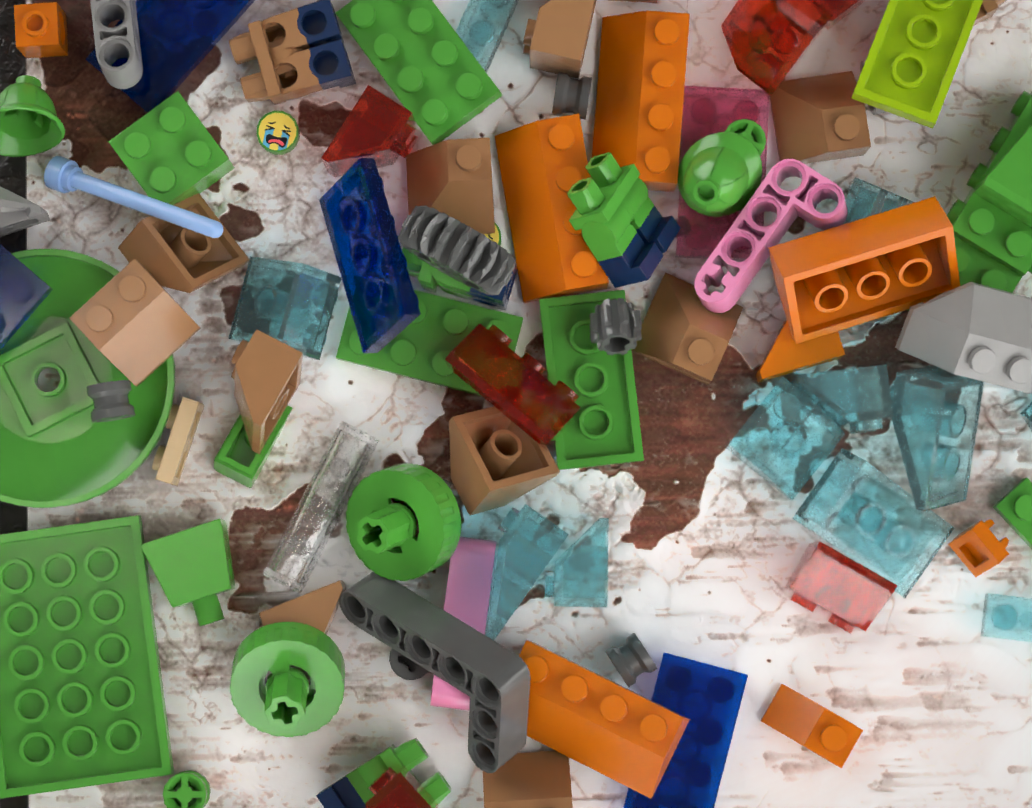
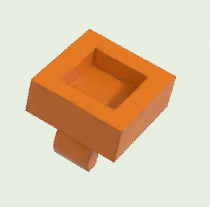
M992 519L985 522L982 520L977 522L948 543L975 578L999 564L1009 555L1005 549L1009 543L1007 537L998 541L989 530L995 524Z

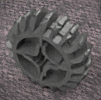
M415 206L410 216L407 215L401 226L403 229L398 239L405 249L430 266L480 293L499 295L513 275L511 273L516 262L512 254L487 238L484 234L448 216L444 212L441 213L428 206Z

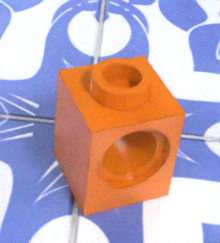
M57 2L14 5L16 48L25 58L68 56L66 13Z

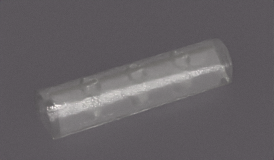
M340 421L262 575L302 594L348 504L349 498H351L353 490L357 486L380 441L379 439L344 421Z

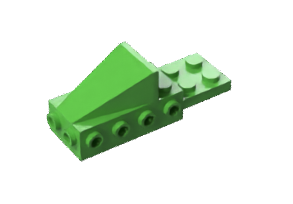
M1024 90L1010 111L1016 117L1008 130L1003 126L999 129L988 149L994 152L986 166L979 163L967 181L966 185L972 189L964 202L957 199L947 214L954 230L960 286L968 282H974L1013 293L1022 276L1026 275L1027 271L1032 274V92L1028 93Z

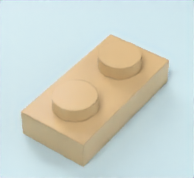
M182 397L180 405L174 404L172 406L166 428L171 430L167 445L159 446L153 461L152 469L158 471L156 480L178 486L205 406L202 403Z

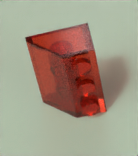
M481 324L477 325L445 358L447 367L547 450L580 411L581 407L575 403L579 396L562 381L559 380L554 386L541 374L544 372L545 367L526 352L520 357L508 346L512 340L495 325L492 324L488 330Z

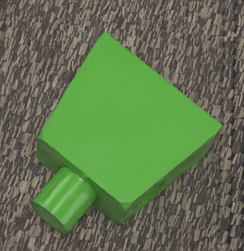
M217 519L141 544L142 550L173 608L192 603L199 627L225 619L217 594L235 589L228 530L225 520Z

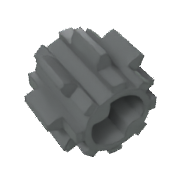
M623 298L603 300L601 305H596L595 313L589 314L591 343H597L598 349L600 351L604 350L607 352V355L627 354L630 349H635L637 346L636 341L642 339L640 310H634L633 304L625 302Z

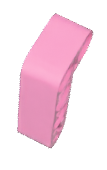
M784 159L777 162L697 273L694 280V288L702 305L714 313H723L730 310L770 256L768 247L778 245L797 216L821 230L843 225L848 216V207L842 189L836 183L798 160ZM788 177H798L802 180L800 186L795 190L786 191L780 188L781 183ZM833 199L838 202L836 209L830 213L822 214L815 210L817 204L822 200ZM771 211L777 214L775 221L768 226H760L755 223L757 217L763 212ZM747 246L752 249L751 255L746 260L740 262L731 260V254L736 248ZM723 266H725L728 270L726 274H724L723 272ZM711 285L715 287L723 285L725 290L722 293L714 291L710 294L708 288Z
M460 537L458 545L450 557L444 611L485 635L497 541ZM434 675L430 706L469 711L470 697Z

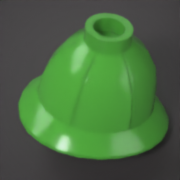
M22 75L17 77L14 84L9 85L0 93L1 156L25 157L36 155L54 148L64 138L65 128L61 120L56 116L54 103L45 90L41 88L40 80L33 76Z
M718 132L701 138L688 149L679 165L678 189L682 198L690 208L709 217H722L739 211L748 203L761 184L762 160L759 152L751 141L742 135L732 132Z

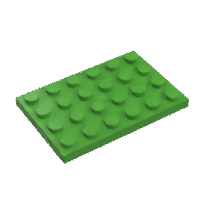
M140 515L0 535V799L174 774L147 558L141 547V544L145 542Z

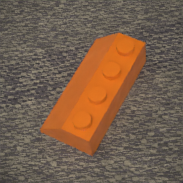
M646 10L602 18L592 158L610 152L620 167L634 164L640 172L638 178L646 184L648 190L675 192L678 184L689 13Z
M579 113L537 120L494 136L523 303L607 289L609 284L608 276L584 241L582 229L575 230L569 222L577 208L567 193L573 184L590 177L585 168L588 161Z
M935 196L768 247L774 281L795 344L908 310L911 306L921 302L926 303L936 296L960 286L953 225Z
M526 640L519 657L526 663L531 677L527 736L652 799L690 719L537 643Z

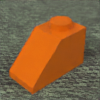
M786 319L756 373L758 383L840 359L845 355L838 331L795 344Z
M784 684L780 685L760 720L840 768L843 767L863 732L861 728Z

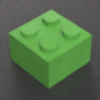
M179 91L108 141L146 194L151 198L171 205L202 193L235 168Z

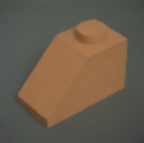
M339 580L260 612L259 616L263 626L278 622H298L317 628L327 635L339 606L340 595L346 590L345 584L342 580Z

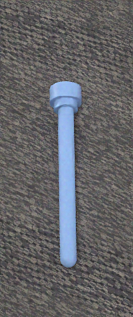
M55 156L46 166L44 182L50 189L61 193L74 192L78 189L211 238H218L223 233V225L216 220L84 174L77 162L68 158Z

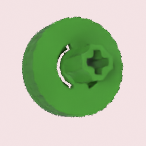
M402 463L374 472L360 481V484L353 490L351 498H349L346 511V529L351 546L364 565L381 577L383 576L393 581H407L418 578L445 564L453 555L458 545L461 534V516L456 498L445 481L426 467L412 463ZM391 498H394L395 501L406 502L414 510L419 524L418 538L415 537L417 526L416 519L413 513L407 508V506H404L400 503H392Z
M278 622L255 630L239 645L232 663L230 694L238 714L250 726L257 728V730L277 737L303 736L327 725L339 711L344 698L345 663L342 653L335 642L319 629L298 622ZM290 665L300 667L303 670H305L310 677V684L304 673H302L298 669L290 667ZM268 671H270L271 674L267 677V680H266V675H267Z

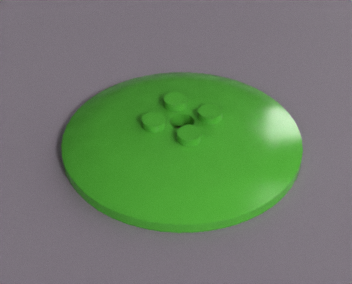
M31 249L0 257V501L33 508H56L78 504L100 496L118 486L144 463L155 448L166 427L175 392V362L173 354L139 386L136 387L131 382L132 390L129 392L128 398L129 403L135 408L136 415L134 417L108 422H92L91 420L94 404L93 399L87 394V387L103 382L129 379L70 320V317L119 273L117 269L88 255L60 249ZM47 368H55L60 375L58 387L51 392L42 391L38 385L39 374Z

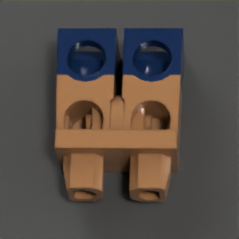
M320 0L272 16L261 22L259 20L249 23V32L242 33L229 40L232 55L237 65L258 59L261 72L240 78L243 93L248 103L270 99L276 105L286 102V100L300 98L321 90L337 86L343 88L356 84L331 0Z

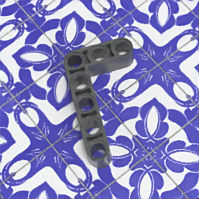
M374 571L340 595V608L351 623L470 697L468 753L478 768L487 773H494L525 747L531 677L530 671L521 657L395 580L381 577L375 574Z

